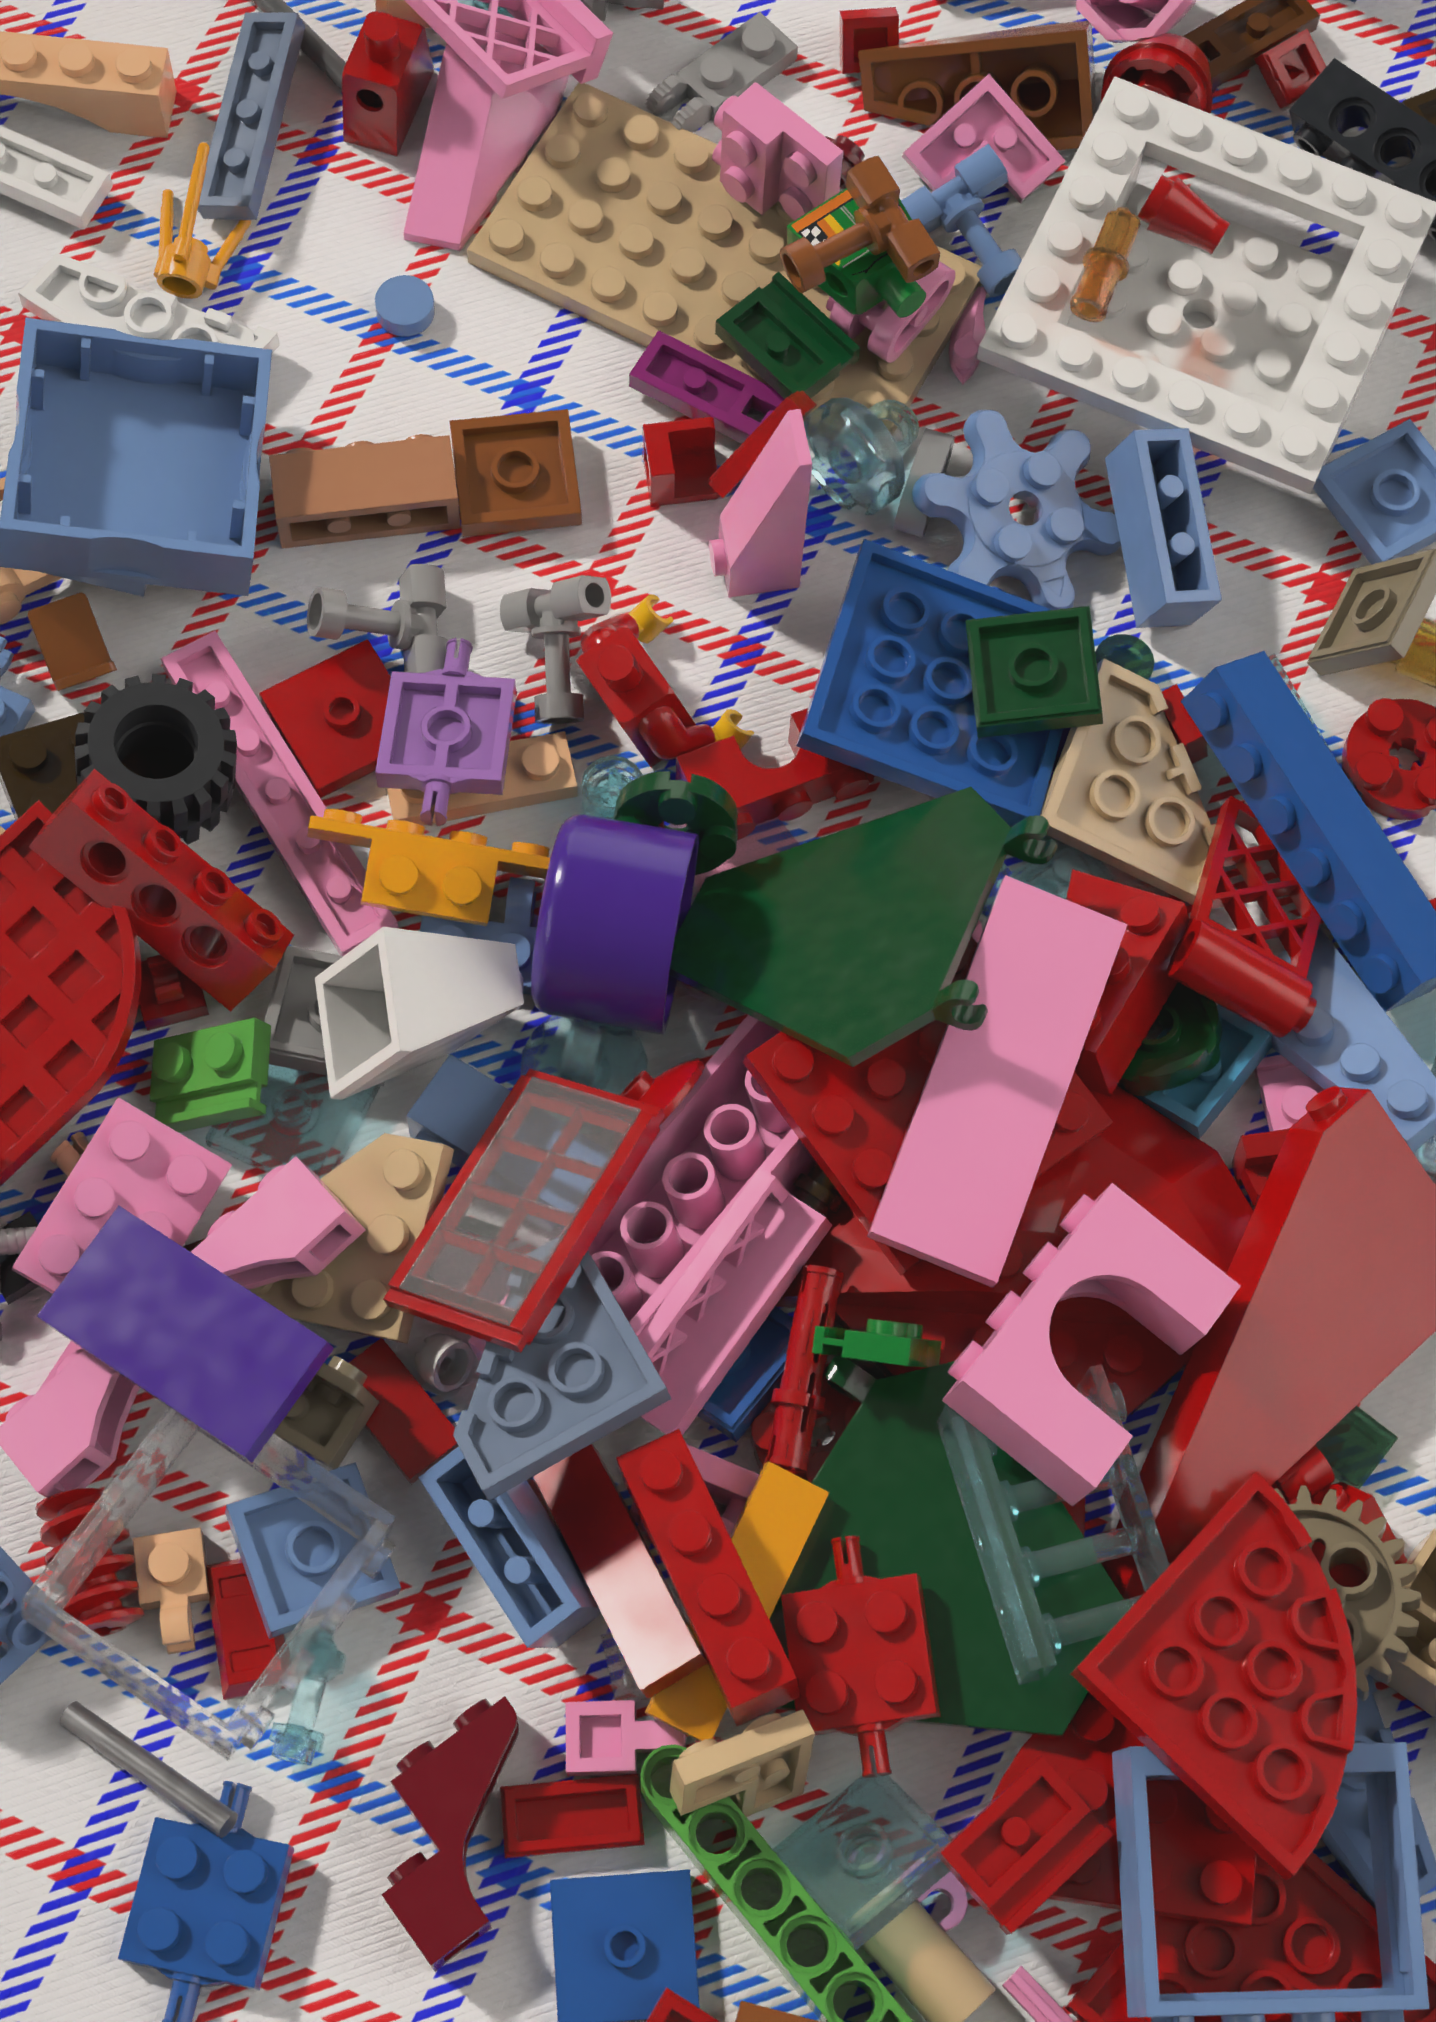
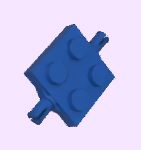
M223 1781L224 1786L220 1802L236 1812L238 1818L231 1831L222 1838L201 1823L187 1824L158 1817L154 1819L118 1959L126 1963L157 1969L166 1977L174 1980L162 2022H192L201 1986L211 1987L230 1984L260 1991L295 1848L289 1844L255 1838L241 1828L249 1795L252 1792L251 1786L241 1783L236 1785L231 1781Z

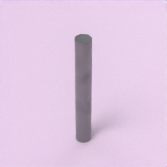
M74 1701L64 1710L60 1718V1725L220 1838L226 1836L234 1827L238 1818L236 1812L82 1704Z

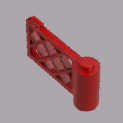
M1231 795L1220 808L1186 932L1172 954L1167 974L1172 979L1278 1038H1282L1291 1030L1299 1033L1307 1025L1316 1008L1317 1000L1311 997L1313 984L1306 978L1321 917L1250 807ZM1235 824L1251 832L1259 846L1247 848L1235 829ZM1268 860L1281 882L1268 884L1256 862ZM1236 865L1248 888L1235 890L1223 867ZM1289 895L1302 918L1289 920L1277 897ZM1257 901L1270 924L1257 926L1244 903ZM1224 907L1237 930L1231 931L1210 919L1211 909ZM1279 938L1291 962L1288 963L1274 955L1265 940Z

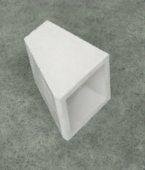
M382 927L315 977L330 1099H345L452 1053L524 1004L523 977L519 971L515 944Z

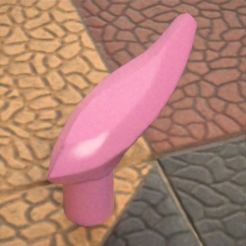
M984 287L977 288L950 337V367L962 384L973 375L980 360H977L978 348L986 333L983 309L987 292Z

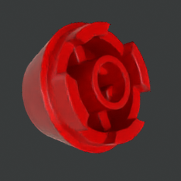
M1165 33L1139 41L1117 53L1105 70L1101 102L1115 76L1211 114L1213 99L1211 71L1208 60L1196 44L1183 36Z

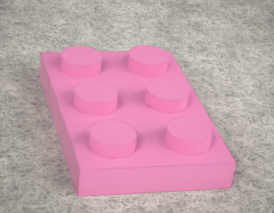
M118 1097L15 1261L12 1270L53 1294L118 1206H121L183 1247L232 1164Z

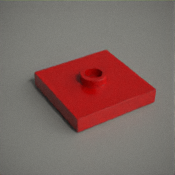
M368 639L259 693L261 704L320 799L376 771L391 676Z

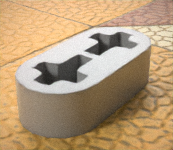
M928 428L925 429L900 500L894 524L895 530L924 537L931 517L924 515L916 508L912 497V490L916 481L927 473L946 474L955 436Z

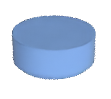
M409 275L395 276L386 280L376 292L375 307L377 319L380 325L389 333L397 336H413L423 332L433 321L435 314L433 293L423 280Z

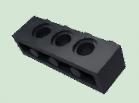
M1334 58L1289 109L1295 143L1304 151L1320 157L1324 156L1332 162L1436 202V197L1432 196V193L1436 191V126ZM1353 127L1367 129L1364 133L1355 137L1342 135ZM1397 157L1412 159L1402 167H1390L1387 165L1389 161ZM1436 215L1428 231V234L1435 242Z

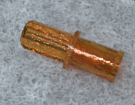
M1118 207L1116 211L1107 213L1094 247L1089 248L1083 256L1082 263L1085 270L1076 292L1070 300V310L1082 320L1088 322L1103 321L1108 313L1107 309L1118 281H1122L1128 275L1130 266L1127 258L1141 225L1140 218L1130 213L1129 208Z

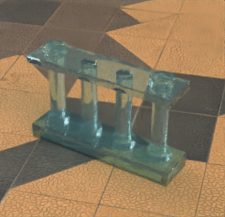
M1102 1364L1089 1367L1077 1386L1079 1393L1123 1427L1122 1423L1126 1422L1127 1411L1124 1397L1118 1384L1115 1382L1108 1383ZM946 1404L936 1423L1018 1685L1046 1678L1057 1665L1055 1655L1061 1653V1646L1107 1634L1142 1595L1053 1619L1049 1613L1041 1615L1033 1589L1039 1587V1579L1133 1554L1144 1591H1146L1169 1566L1129 1443L1098 1486L1089 1493L1093 1494L1111 1489L1124 1528L1032 1552L1028 1546L1020 1548L1012 1522L1018 1520V1513L1065 1500L1039 1479L1013 1486L1007 1480L999 1482L992 1456L997 1455V1448L999 1446Z

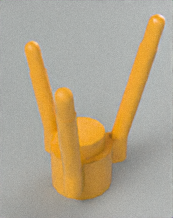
M205 142L200 143L197 149L179 235L174 239L173 244L174 193L170 189H166L162 193L159 255L154 276L157 278L158 285L164 291L177 297L188 299L201 296L204 287L212 290L217 288L222 269L251 224V220H239L212 262L207 255L208 247L202 241L192 237L210 150L209 145Z

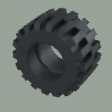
M152 674V682L141 683L139 676L126 678L125 689L119 691L111 685L101 691V704L91 701L84 710V723L78 722L75 733L77 787L96 769L111 783L123 788L135 803L159 823L172 829L180 838H183L187 845L199 840L201 826L211 832L220 823V811L227 812L232 802V790L235 789L237 739L235 730H230L231 718L224 707L215 710V697L204 689L198 695L193 693V682L179 678L177 684L173 685L166 683V675ZM160 746L180 753L190 762V765L181 773L172 777L151 779L131 772L121 762L125 757L138 749Z

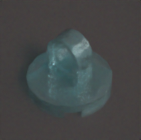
M831 398L805 417L806 437L810 439L811 448L815 455L811 459V473L824 492L836 503L847 510H851L856 505L867 509L865 515H874L901 495L905 484L904 461L902 457L916 440L919 433L918 419L908 406L896 400H883L868 409L866 406L849 398ZM881 420H888L897 425L902 433V441L896 442Z
M551 1016L534 1029L522 1051L520 1076H525L529 1069H533L620 1095L643 1070L648 1071V1058L640 1037L633 1029ZM545 1111L566 1125L571 1120V1118ZM586 1123L580 1134L595 1135L604 1132V1129Z

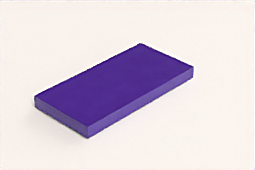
M121 1206L116 1208L37 1315L45 1324L251 1463H253L334 1349L328 1341Z

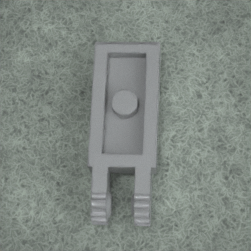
M758 12L678 71L676 75H670L660 85L658 84L656 88H653V91L646 99V108L658 117L688 98L690 101L686 106H682L670 122L678 130L683 128L690 132H695L710 120L714 122L716 112L729 97H739L755 82L760 86H764L795 63L798 46L761 12Z

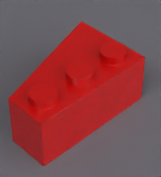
M1072 869L1066 900L1127 924L1075 1068L1076 1074L1089 1090L1110 1097L1143 1039L1158 1017L1164 1003H1166L1178 981L1168 976L1167 969L1176 946L1186 932L1189 916L1184 902Z

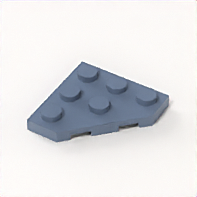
M562 1236L526 1256L547 1262ZM588 1250L530 1345L526 1344L522 1352L519 1353L494 1343L486 1342L476 1370V1374L479 1377L467 1411L462 1410L453 1437L487 1500L490 1501L671 1399L665 1384ZM514 1267L507 1284L510 1293L505 1307L517 1310L538 1275Z

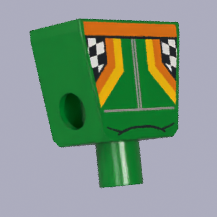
M847 188L787 225V245L805 237L814 246L855 225L854 212L859 207ZM899 198L898 206L904 213L907 220H912ZM867 247L824 268L825 282L818 285L819 288L847 311L857 315L863 314L884 300L899 318H904L919 309L926 298V292L916 281L911 283L905 282L887 251L879 255H873Z

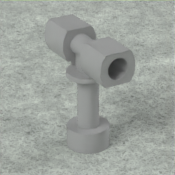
M429 564L409 565L399 578L400 600L394 603L391 611L351 605L347 603L344 591L317 587L313 591L308 605V632L313 637L333 640L339 639L344 629L384 634L388 636L391 648L403 650L405 672L426 673L443 669L447 651L446 644L449 640L437 635V619L446 609L444 570Z
M581 575L554 582L551 590L528 588L504 594L502 597L500 618L505 631L532 633V637L544 639L546 694L534 697L536 723L569 724L584 721L583 694L571 693L569 638L581 635L578 621L608 614L611 606V591L606 578Z

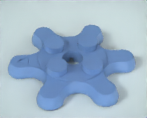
M978 410L968 417L963 428L964 438L973 455V466L970 472L964 477L959 478L943 473H927L921 476L914 484L912 490L915 506L924 515L950 520L961 532L963 538L962 552L949 565L948 571L988 586L996 578L1011 576L1020 580L1026 586L1031 602L1051 610L1073 608L1075 591L1066 571L1068 556L1073 552L1081 550L1098 556H1108L1116 552L1121 546L1115 514L1089 507L1082 501L1076 489L1075 477L1087 465L1090 459V441L1081 431L1066 429L1052 436L1043 451L1029 452L1021 448L1013 440L1007 422L999 412L994 410ZM1012 497L1025 501L1031 508L1036 507L1033 525H1022L1013 519L1009 510V503Z

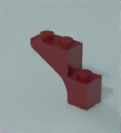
M505 1696L492 1706L487 1699H483L471 1706L453 1722L457 1729L455 1734L436 1748L431 1741H427L413 1749L396 1765L401 1774L390 1781L401 1801L438 1852L428 1860L422 1852H419L399 1865L387 1877L392 1887L381 1895L434 1972L492 1928L490 1921L477 1904L470 1890L466 1872V1858L473 1833L519 1735L516 1712Z

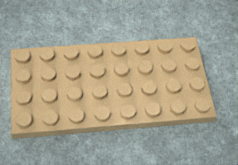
M578 82L468 247L467 256L468 263L642 346L648 347L659 330L769 385L715 334V325L718 318L758 287L763 289L771 283L772 276L777 272H780L791 283L781 261L780 249L787 245V225L795 220L788 216L779 202H776L761 215L746 202L741 203L732 198L720 182V166L712 160L713 151L717 146L716 143L683 128L678 130L672 123L586 83L581 84ZM937 246L940 251L939 261L955 271L953 286L940 309L905 351L892 363L886 362L868 350V340L872 331L865 327L858 336L852 338L860 347L859 360L853 365L849 363L840 370V375L811 398L817 406L804 418L803 422L880 458L950 340L951 333L977 288L982 286L977 276L982 266ZM818 286L802 293L828 318L830 317L831 312L826 309L829 299L827 293ZM886 303L882 307V309L885 310L888 307V304Z

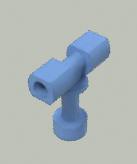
M987 144L954 166L955 177L933 192H930L924 185L901 200L911 219H919L928 234L941 225L948 233L959 230L983 265L977 273L980 283L990 297H996L1007 291L1022 259L1015 249H1008L1002 252L978 217L985 206L981 199L1008 182L1006 168L992 147Z

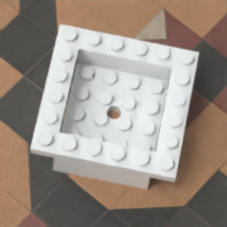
M1114 76L979 345L977 360L1148 429L1189 428L1192 447L1311 494L1322 467L1326 465L1400 301L1414 262L1435 218L1436 202ZM1144 155L1357 239L1358 243L1346 266L1222 216L1220 217L1230 222V225L1212 255L1201 248L1147 230L1149 224L1137 218L1153 190L1136 183L1142 157ZM1190 312L1204 313L1210 317L1213 325L1205 329L1192 327L1186 322L1184 315Z

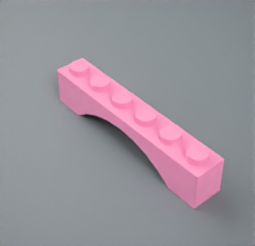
M295 1156L288 1164L271 1170L261 1180L258 1191L236 1211H230L218 1218L210 1227L208 1237L193 1249L191 1253L250 1290L284 1279L317 1276L365 1231V1228L324 1182ZM84 1349L77 1350L67 1356L59 1365L56 1372L57 1375L35 1395L27 1396L17 1402L7 1413L6 1421L0 1426V1446L37 1493L45 1497L72 1489L86 1488L116 1460L123 1426L140 1387Z

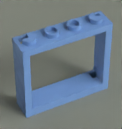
M1406 1742L1354 1743L1353 1751L1347 1756L1343 1777H1365L1382 1988L1160 1994L1146 1781L1180 1779L1146 1746L1127 1747L1112 1752L1128 2018L1151 2017V2022H1195L1194 2016L1221 2015V2022H1265V2014L1291 2013L1292 2022H1336L1335 2012L1361 2011V2022H1404L1403 2010L1429 2009Z

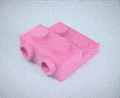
M757 82L752 84L739 97L731 96L720 106L714 117V125L722 131V139L713 151L712 160L720 166V182L728 194L736 201L746 202L761 215L776 202H779L788 216L796 220L839 193L843 151Z

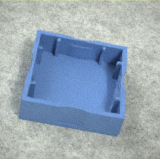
M26 318L16 390L15 438L8 454L0 517V567L248 596L254 557L260 490L259 475L266 423L272 350L187 338L175 340L148 339L110 328Z

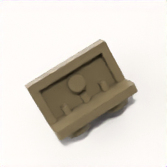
M333 1356L328 1365L323 1363L273 1434L329 1468L337 1469L379 1404V1401L363 1386L368 1376L350 1363L337 1356Z

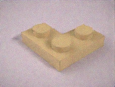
M803 1709L784 1717L777 1713L765 1715L750 1723L743 1733L719 1743L715 1739L702 1740L685 1749L678 1759L673 1760L669 1790L680 1815L730 1796L747 1817L802 1795L815 1736Z

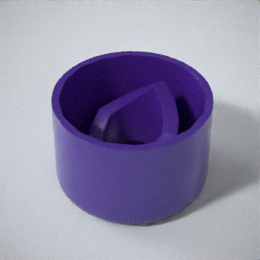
M585 814L569 817L561 825L553 846L545 878L532 960L531 994L535 1006L541 1012L552 1016L664 1035L678 980L669 975L674 941L691 907L698 856V834Z

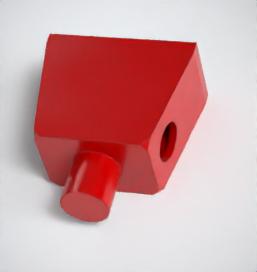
M373 11L367 14L342 74L343 138L345 142L398 157L434 73L426 31L419 23L394 17L385 12ZM376 94L383 101V106L380 108H375Z

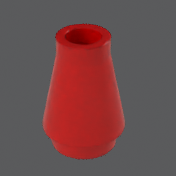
M1161 175L1137 215V218L1149 224L1148 231L1201 248L1211 255L1230 225V222L1221 218L1179 177L1174 182L1164 175Z

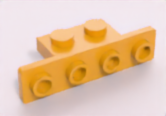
M325 809L323 817L310 816L307 837L370 848L360 904L365 906L487 926L496 872L502 871L545 879L550 861V849L533 843L513 842L512 849L506 850L486 846L487 837L470 832L451 831L449 839L424 835L425 827L423 825L408 821L388 820L386 828L361 824L362 815L339 809Z

